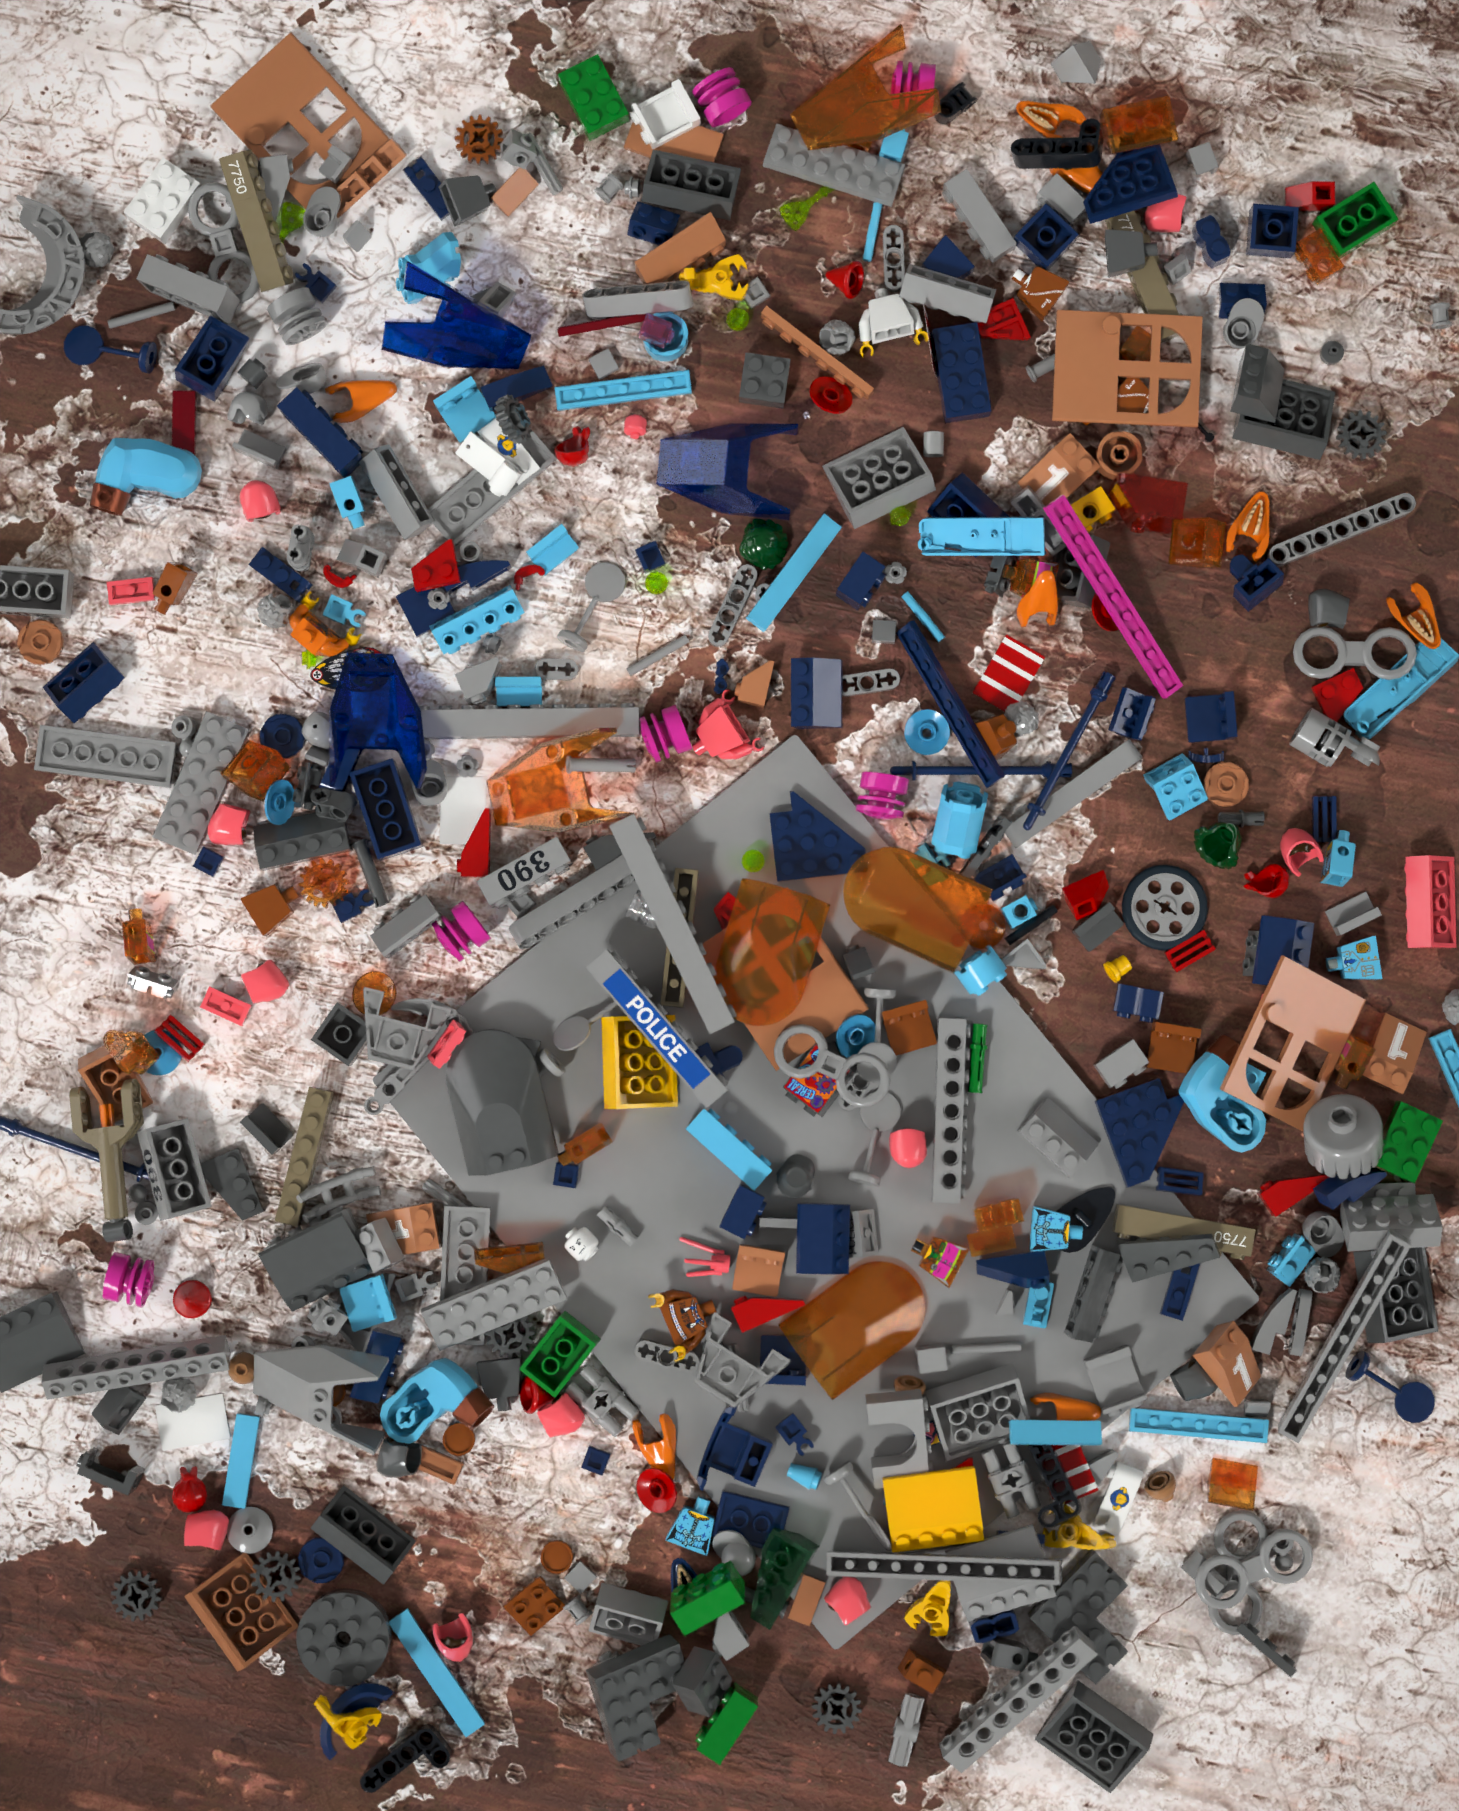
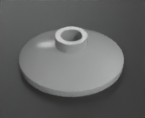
M246 1507L245 1509H239L231 1516L227 1537L230 1544L236 1550L243 1553H256L269 1544L273 1535V1525L266 1512L256 1507ZM246 1526L253 1528V1532L250 1535L245 1533Z

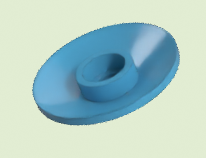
M928 709L920 710L908 719L904 729V736L908 746L913 751L922 755H932L938 753L946 746L950 736V728L947 720L940 713ZM924 729L930 730L931 735L929 737L923 736L922 731Z
M276 780L266 793L265 814L267 819L275 825L284 824L291 817L294 810V788L287 780Z
M862 1014L848 1017L840 1025L836 1034L838 1051L848 1058L853 1054H858L860 1049L866 1044L875 1042V1024L869 1017Z
M155 1030L150 1031L140 1039L137 1045V1061L143 1070L152 1075H166L176 1069L182 1056L154 1033ZM163 1030L165 1034L181 1047L180 1042L172 1034ZM156 1048H159L162 1052L159 1057L154 1055Z

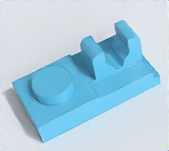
M1049 1282V1285H1045V1287L1040 1289L1029 1288L1023 1319L1024 1325L1046 1329L1054 1283Z

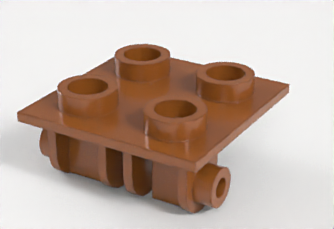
M540 1576L535 1577L534 1581L527 1587L524 1586L522 1591L519 1590L518 1594L511 1600L508 1599L503 1607L532 1636L561 1612L565 1604L546 1585L544 1578Z

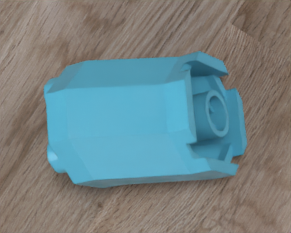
M443 232L418 253L406 255L398 259L400 271L399 278L396 279L397 291L402 292V296L408 304H417L442 283L454 281V278L459 276L461 255L455 251V247H459V244L452 232Z
M959 781L954 782L953 787H948V784L943 785L931 842L935 846L937 853L957 855L963 859H968L971 857V854L976 853L988 793L985 791L984 795L980 793V787L977 785Z

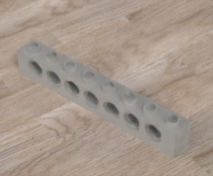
M937 1018L931 1202L960 1204L961 1199H965V1185H961V1176L966 1174V1162H962V1153H966L967 1139H963V1130H967V1116H963L964 1107H968V1093H964V1084L969 1082V1070H965V1061H969L970 1047H966V1038H970V1024H966V1019ZM951 1035L957 1036L960 1040L959 1046L955 1049L950 1048L947 1044V1040ZM950 1058H955L959 1062V1067L956 1071L952 1072L946 1066ZM950 1081H954L958 1085V1091L952 1095L946 1091V1084ZM949 1104H954L957 1107V1114L954 1117H948L945 1114V1108ZM948 1127L955 1128L957 1132L953 1140H947L944 1136V1132ZM948 1150H952L956 1154V1159L952 1163H946L943 1158L944 1153ZM947 1173H952L955 1176V1182L952 1186H945L943 1183V1177Z
M226 1335L44 1364L41 1382L46 1399H55L226 1371L230 1369L231 1353Z
M1076 1626L1064 1632L1059 1640L1052 1646L1047 1647L1043 1654L1035 1661L1030 1662L1019 1675L1014 1676L1004 1688L997 1691L972 1716L961 1722L956 1730L943 1738L939 1744L943 1758L959 1772H964L1098 1655L1093 1641Z

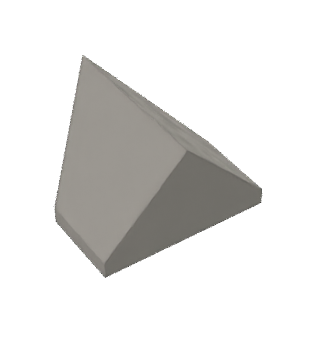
M1087 41L1072 45L1051 63V66L1061 83L1096 84L1101 59L1091 42Z
M496 282L492 287L461 300V302L500 323L516 292Z
M1028 939L1023 940L1001 958L1005 966L1046 969L1045 962Z

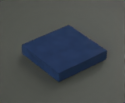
M415 587L396 596L416 637L431 631L430 625L455 613L450 601L447 607L442 610L430 607L427 598L428 593L431 590H435V588L416 592Z

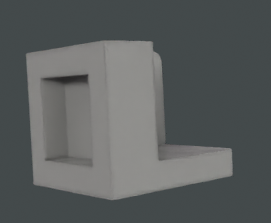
M1210 142L1190 148L1185 154L1188 164H1193L1197 175L1209 171L1211 174L1216 173L1219 167Z
M332 145L327 151L329 156L319 168V172L337 185L352 165V159Z

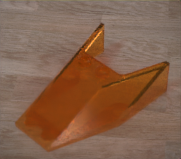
M901 24L790 113V117L808 151L880 140L941 113L937 88L889 94L872 66V63L906 49L903 26Z
M595 728L539 743L488 779L486 782L495 825L562 833L619 821L634 814L632 812L594 808L590 803L584 772H571L570 774L566 772L567 756L583 758L588 752L617 733V729Z

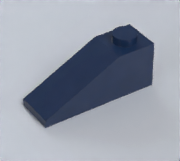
M1045 1251L976 1260L978 1275L1024 1288L1040 1289L1045 1287V1285H1049L1050 1275Z

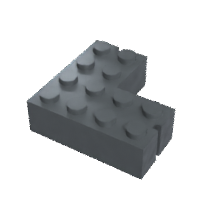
M1092 1549L1062 1578L1060 1585H1055L1056 1597L1040 1601L1028 1613V1616L1054 1643L1061 1638L1064 1632L1069 1631L1073 1626H1076L1093 1641L1098 1655L1085 1665L1081 1671L1096 1685L1110 1671L1108 1665L1111 1664L1114 1667L1128 1653L1123 1644L1097 1619L1128 1585Z
M670 1634L586 1669L609 1751L618 1762L638 1754L637 1749L645 1751L661 1744L649 1702L676 1691L672 1683L684 1662L680 1644Z

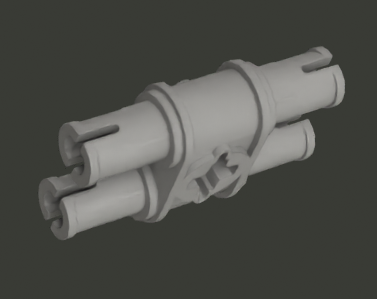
M294 525L292 527L287 551V561L296 571H307L310 568L314 546V535L304 525Z
M587 1364L579 1374L594 1387V1392L587 1394L573 1381L564 1392L594 1421L595 1425L600 1424L613 1437H616L624 1427L609 1414L611 1407H616L629 1420L639 1410L624 1397L626 1395L624 1391L621 1392L608 1380L609 1377H602ZM608 1393L605 1401L607 1405L601 1404L595 1408L597 1403L596 1397H603Z
M1010 1441L1003 1444L1010 1462L1005 1468L1001 1467L994 1448L981 1453L988 1470L987 1479H990L996 1494L995 1498L1000 1500L1007 1519L1020 1514L1013 1497L1014 1492H1022L1029 1510L1041 1506L1034 1488L1036 1481L1032 1478L1027 1465L1028 1461L1022 1458L1017 1445H1010ZM1009 1474H1012L1013 1477L1017 1476V1478L1014 1479V1484H1010L1009 1481L1005 1482L1006 1480H1008Z

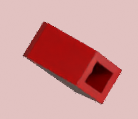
M1312 181L1285 188V206L1299 207V211H1327L1335 205V181Z
M1101 870L1062 888L1065 901L1076 921L1098 911L1108 891L1109 884L1104 870Z

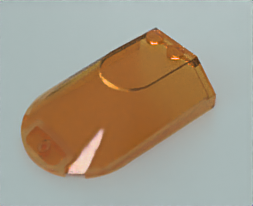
M882 847L864 854L852 865L845 879L843 895L849 916L861 930L954 974L978 926L993 889L908 850L897 847Z
M742 878L715 966L717 975L714 976L716 984L721 983L727 996L723 997L726 1005L731 1004L737 1015L734 1019L752 1026H767L783 1020L796 1009L804 994L830 904L810 895L767 882Z
M873 1261L851 1270L849 1274L844 1275L780 1322L778 1326L822 1388L834 1400L915 1338L924 1321L925 1300L920 1285L907 1270L893 1263Z

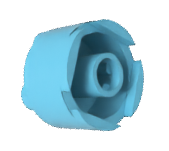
M670 311L658 312L651 315L644 325L642 332L644 347L654 360L663 362L673 361L685 353L688 345V329L681 317ZM663 333H667L669 336L668 340L662 338Z
M991 945L985 947L987 949L986 952L982 953L979 950L959 965L961 967L960 971L957 969L953 971L969 994L974 993V995L979 996L989 989L988 984L994 980L998 982L1007 975L1005 972L1007 967Z

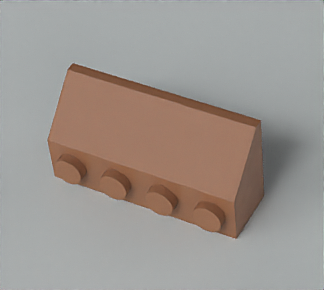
M712 213L706 214L635 261L636 274L643 284L679 281V274L684 272V268L697 269L706 262V258L711 255L715 257L724 251L723 247L726 246V240Z

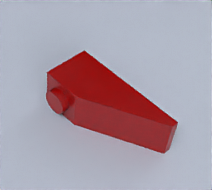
M490 808L484 809L461 853V859H457V872L461 873L462 878H483L490 874Z
M1326 1174L1275 1180L1274 1182L1268 1180L1260 1186L1261 1191L1257 1195L1270 1214L1277 1217L1312 1193L1314 1187L1329 1177Z
M746 1295L733 1300L734 1305L731 1306V1309L743 1333L804 1306L805 1302L803 1299L750 1297L747 1299Z

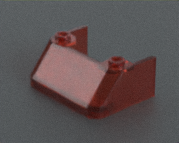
M1119 473L1109 487L1108 496L1126 526L1131 528V532L1144 533L1145 530L1171 534L1173 519H1183L1188 483Z

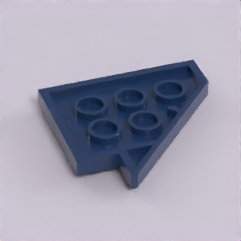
M1133 136L1128 137L1083 201L1090 224L1178 197L1176 186L1160 144L1156 143L1137 149Z
M790 791L792 811L769 813L777 882L868 872L866 849L794 791Z
M1160 1078L1094 1101L1126 1188L1150 1180L1184 1103L1180 1095L1167 1100Z

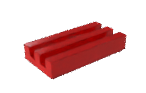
M1205 930L1164 953L1175 972L1182 970L1216 950L1210 938L1206 935ZM1198 938H1203L1204 941L1193 946L1187 951L1181 953L1175 958L1171 956V954L1180 950L1186 945L1192 943ZM1207 945L1208 949L1197 954L1191 959L1185 961L1179 966H1177V964L1175 963L1181 960L1182 958L1186 957L1187 955L1193 953L1194 951L1198 950L1199 948Z
M171 1014L154 1032L187 1062L205 1045ZM171 1023L177 1030H179L185 1037H187V1038H188L194 1045H196L197 1047L195 1048L194 1046H192L185 1038H183V1037H182L176 1030H174L169 1024ZM166 1029L180 1043H182L188 1050H190L191 1053L188 1054L185 1050H183L176 1042H174L167 1034H165L163 1030Z

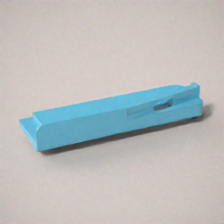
M926 517L919 522L921 539L917 545L922 551L921 554L926 556H1044L1046 554L1044 517ZM947 547V548H953V549H960L961 551L949 550V549H945V548Z
M1442 638L1440 646L1435 649H1430L1419 642L1415 646L1417 651L1415 665L1410 672L1398 679L1386 680L1380 678L1345 710L1344 720L1355 730V734L1359 738L1371 739L1397 714L1419 698L1456 664L1459 654ZM1407 654L1390 670L1401 667L1407 659ZM1388 709H1391L1389 712H1387L1386 714H1384V715L1381 716L1380 718H1377L1379 715H1381L1382 713H1384V712L1387 711Z

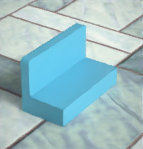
M560 524L526 551V553L535 565L545 570L544 575H547L576 552L579 547L568 534L566 528Z
M495 677L496 704L498 707H507V705H542L541 677Z

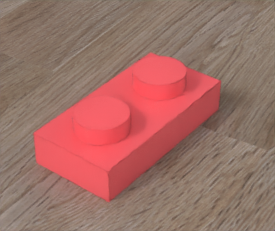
M146 577L107 582L109 605L156 601L155 595H153L155 589L154 578Z
M210 986L200 1008L240 1026H243L252 1005Z
M453 1019L427 1056L431 1063L439 1069L449 1061L451 1052L464 1039L466 1030L456 1020Z

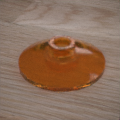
M976 904L970 907L963 914L960 922L962 936L969 945L978 949H986L985 947L988 945L992 947L997 945L1002 940L1006 930V923L1002 913L996 907L989 904ZM981 922L987 923L988 928L986 930L980 929L979 924Z
M379 971L368 972L361 976L355 983L352 992L353 1003L358 1011L365 1015L364 987L384 992L379 1016L389 1011L395 1002L397 994L394 981L387 974Z

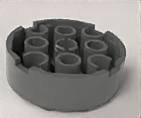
M350 1588L336 1589L317 1598L304 1613L297 1629V1650L303 1665L315 1678L334 1686H351L367 1680L380 1668L391 1646L392 1629L389 1625V1617L383 1606L367 1595V1593ZM339 1632H347L351 1640L348 1642L342 1641L339 1637Z

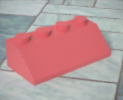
M1433 855L1406 857L1404 870L1406 873V940L1408 948H1457L1454 857Z

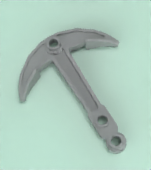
M421 998L404 1000L391 1006L392 1010L409 1011L424 1016V1014L428 1016L431 1004L450 1008L451 1013L414 1070L400 1067L394 1074H390L375 1090L373 1097H369L365 1101L364 1108L368 1114L377 1115L381 1113L384 1104H389L404 1089L406 1082L429 1061L428 1054L447 1029L452 1018H456L466 1030L464 1039L473 1034L468 1021L458 1011L437 1000ZM388 1085L394 1086L395 1090L391 1094L386 1090ZM374 1101L379 1104L377 1110L371 1109V1103Z

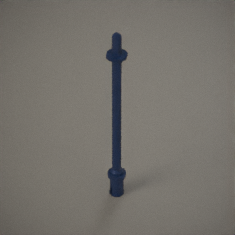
M1103 671L1095 688L1091 689V700L1035 804L1029 803L1027 805L1030 813L1023 824L1025 830H1030L1039 815L1044 816L1046 814V811L1043 809L1044 804L1097 706L1108 698L1107 693L1116 679L1112 674Z
M912 761L911 766H893L890 769L892 775H911L912 780H916V775H978L974 766H916L915 761ZM1046 761L1042 766H1000L1005 775H1042L1048 779L1056 763ZM1072 763L1066 764L1060 777H1072Z
M0 1116V1130L7 1132L9 1136L14 1137L20 1134L100 1163L99 1152L22 1126L19 1119L15 1118L12 1120ZM123 1161L124 1171L136 1175L137 1182L140 1183L143 1178L149 1180L145 1163L138 1167Z

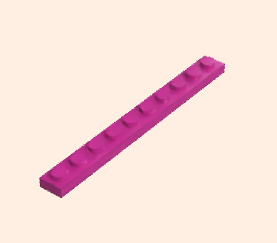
M1060 495L1043 508L1158 693L1162 699L1168 698L1180 689L1183 684L1065 495Z

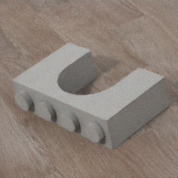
M921 1389L865 1394L869 1425L899 1423L909 1427L915 1434L912 1445L905 1452L898 1455L871 1458L874 1489L884 1488L882 1478L932 1472V1460L928 1461L927 1454L931 1453L930 1439L926 1440V1432H930L929 1419L924 1418V1411H928L927 1397H922Z

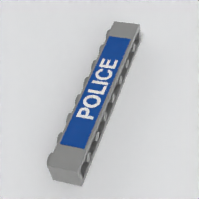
M605 950L586 969L701 1103L708 1108L729 1090L726 1087L729 1083L720 1073L716 1075L711 1070L713 1064L705 1055L702 1058L698 1055L696 1044L690 1038L686 1040L680 1034L683 1029L675 1020L672 1023L668 1020L666 1009L660 1003L656 1005L650 999L653 994L645 985L640 987L635 981L638 979L636 974L630 968L625 970L620 964L623 960L615 950L613 952Z

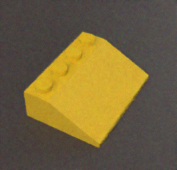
M666 1015L671 1023L675 1020V1015ZM628 1016L601 1017L604 1109L678 1107L677 1073Z
M974 1466L882 1478L892 1553L984 1541Z

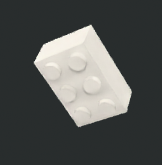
M163 157L124 210V214L130 221L163 244H166L187 215L191 195L202 185Z

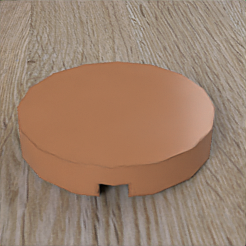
M38 619L26 624L18 634L17 645L24 659L35 665H46L59 658L63 651L64 639L56 625L47 620Z
M1220 762L1206 772L1203 779V788L1208 800L1214 805L1231 807L1240 803L1246 797L1249 789V779L1239 765L1232 762Z

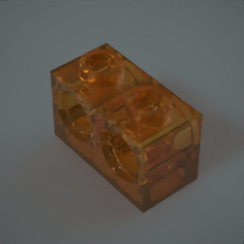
M1321 228L1296 243L1294 255L1300 263L1303 262L1307 269L1306 274L1312 282L1315 281L1317 286L1338 274L1344 268L1343 263ZM1306 245H1313L1316 248V253L1308 252ZM1318 264H1325L1328 267V272L1320 271Z
M1018 1198L972 1209L979 1233L1024 1221Z

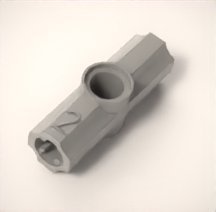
M905 1692L899 1717L897 1716L892 1737L894 1738L888 1762L907 1767L913 1743L916 1742L919 1733V1719L924 1697Z

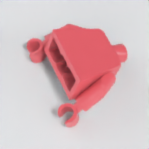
M728 689L723 691L721 698L715 699L703 709L698 721L699 727L696 729L700 739L692 744L693 750L699 756L708 751L712 757L718 755L721 759H739L751 754L752 751L760 752L764 749V747L758 749L754 745L755 741L761 738H755L748 744L750 742L749 737L729 707L734 702L735 696L730 700L724 697L729 693L730 690Z

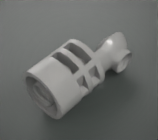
M1310 708L1289 742L1290 746L1326 767L1332 766L1344 746L1353 750L1350 756L1367 766H1370L1372 762L1378 766L1380 764L1379 745L1365 737H1362L1360 741L1350 736L1351 730L1314 708ZM1327 728L1328 730L1325 732V734L1323 735V737H1322L1321 740L1319 741V743H1318V745H1317V748H1315L1314 746L1316 745V743H1317L1318 740L1320 739V737H1321V735L1323 734L1324 730Z

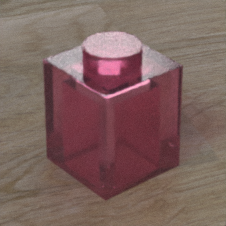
M647 313L638 335L639 339L664 349L666 343L671 344L675 331L672 330L673 324L671 322Z

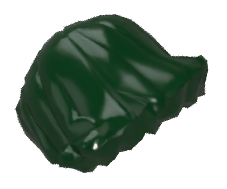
M757 518L753 519V522L748 523L747 527L744 528L745 534L739 547L740 555L762 570L767 568L774 569L776 565L783 561V557L787 553L786 548L789 545V542L786 541L787 534L782 533L783 527L781 525L775 524L770 519L766 521Z
M1218 822L1208 828L1201 826L1194 831L1196 850L1207 863L1219 869L1227 868L1228 870L1237 865L1242 838L1235 824Z

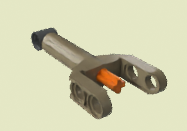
M128 1079L123 1082L121 1100L124 1125L115 1126L113 1104L99 1105L101 1128L95 1129L92 1127L90 1096L84 1087H74L69 1093L72 1132L82 1141L91 1144L99 1151L105 1219L110 1220L103 1224L102 1233L106 1242L130 1240L133 1235V1227L130 1220L125 1219L128 1217L122 1147L137 1134L144 1124L140 1084L137 1079Z

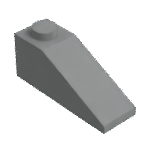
M287 154L259 158L262 178L265 182L264 190L272 204L271 212L274 221L277 219L290 180V173L294 172L292 159H287Z

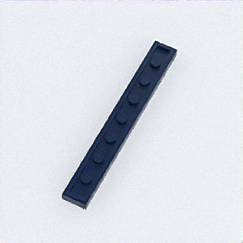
M915 620L908 622L896 632L898 638L985 787L993 786L1004 778L1005 774Z

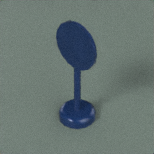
M78 326L72 329L65 338L64 351L66 357L77 365L94 363L101 356L102 352L138 358L139 369L143 373L150 374L156 364L157 346L154 342H145L139 353L103 346L104 342L101 334L90 326Z
M1365 1351L1358 1352L1350 1361L1345 1377L1350 1381H1357L1365 1374L1396 1394L1394 1399L1395 1409L1403 1420L1410 1423H1420L1432 1414L1435 1406L1434 1395L1425 1384L1409 1382L1398 1389L1368 1370L1370 1356Z

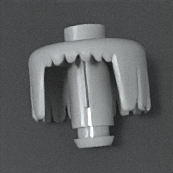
M1337 1094L1321 1099L1306 1114L1303 1124L1305 1154L1309 1163L1316 1167L1318 1172L1323 1173L1325 1171L1326 1176L1331 1178L1335 1177L1337 1172L1339 1179H1346L1350 1172L1351 1177L1356 1178L1360 1175V1170L1362 1174H1367L1371 1170V1164L1372 1168L1377 1166L1383 1154V1124L1378 1111L1371 1103L1354 1095Z

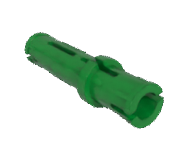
M973 1023L972 1044L969 1045L971 1049L968 1092L983 1093L985 1050H988V1045H986L987 1024Z

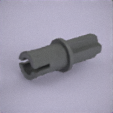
M1239 810V812H1220L1218 814V822L1233 823L1239 825L1240 828L1249 825L1263 826L1264 822L1262 821L1265 820L1263 811L1244 812Z

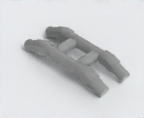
M374 1166L356 1168L348 1173L307 1187L296 1196L299 1203H303L321 1193L324 1203L315 1205L310 1211L303 1214V1220L308 1223L312 1219L318 1218L340 1206L370 1198L371 1196L381 1195L380 1186L364 1187L354 1192L352 1180L375 1176ZM343 1184L346 1195L333 1199L330 1189Z

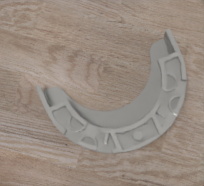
M20 195L16 197L23 207L19 218L20 223L42 245L46 257V275L37 294L26 304L12 310L0 309V334H28L54 324L72 307L84 281V252L75 230L56 210Z

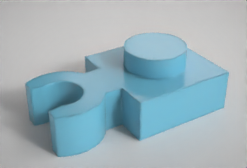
M332 594L322 614L324 617L343 625L348 619L357 628H360L361 624L355 622V617L357 615L366 616L362 610H351L353 606L351 602Z

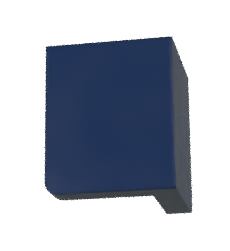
M656 541L635 549L636 556L645 574L665 566Z

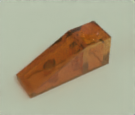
M543 1242L474 1249L476 1265L504 1274L545 1259Z

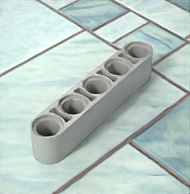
M685 280L587 290L582 294L588 318L680 311L689 309L694 305L690 284Z

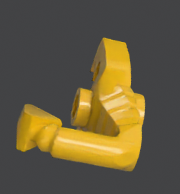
M739 254L719 261L712 268L703 269L698 272L694 268H684V272L679 274V280L688 281L691 290L703 293H717L731 300L742 301L747 294L749 286L747 283L744 288H741L740 283H738L736 291H732L734 282L731 280L733 273L730 266L735 265L738 272L741 266L747 270L746 263Z
M1064 1505V1509L1068 1514L1074 1512L1068 1505ZM1049 1510L1047 1515L1052 1514L1053 1511ZM1079 1515L1060 1525L1057 1531V1540L1055 1538V1530H1051L1049 1533L1047 1528H1043L1042 1534H1045V1546L1067 1548L1073 1546L1080 1549L1099 1550L1116 1546L1115 1536L1108 1533L1103 1535L1097 1534L1095 1530L1082 1522Z
M938 1580L925 1597L919 1598L908 1608L904 1616L905 1621L917 1630V1623H921L923 1618L925 1621L932 1623L933 1629L930 1630L929 1635H947L950 1622L948 1607L950 1603L951 1582Z
M320 1695L313 1703L332 1729L340 1735L351 1749H355L367 1739L365 1736L368 1731L367 1724L370 1727L373 1724L377 1727L382 1717V1713L377 1708H364L353 1713L349 1712L341 1715L333 1714L327 1697Z

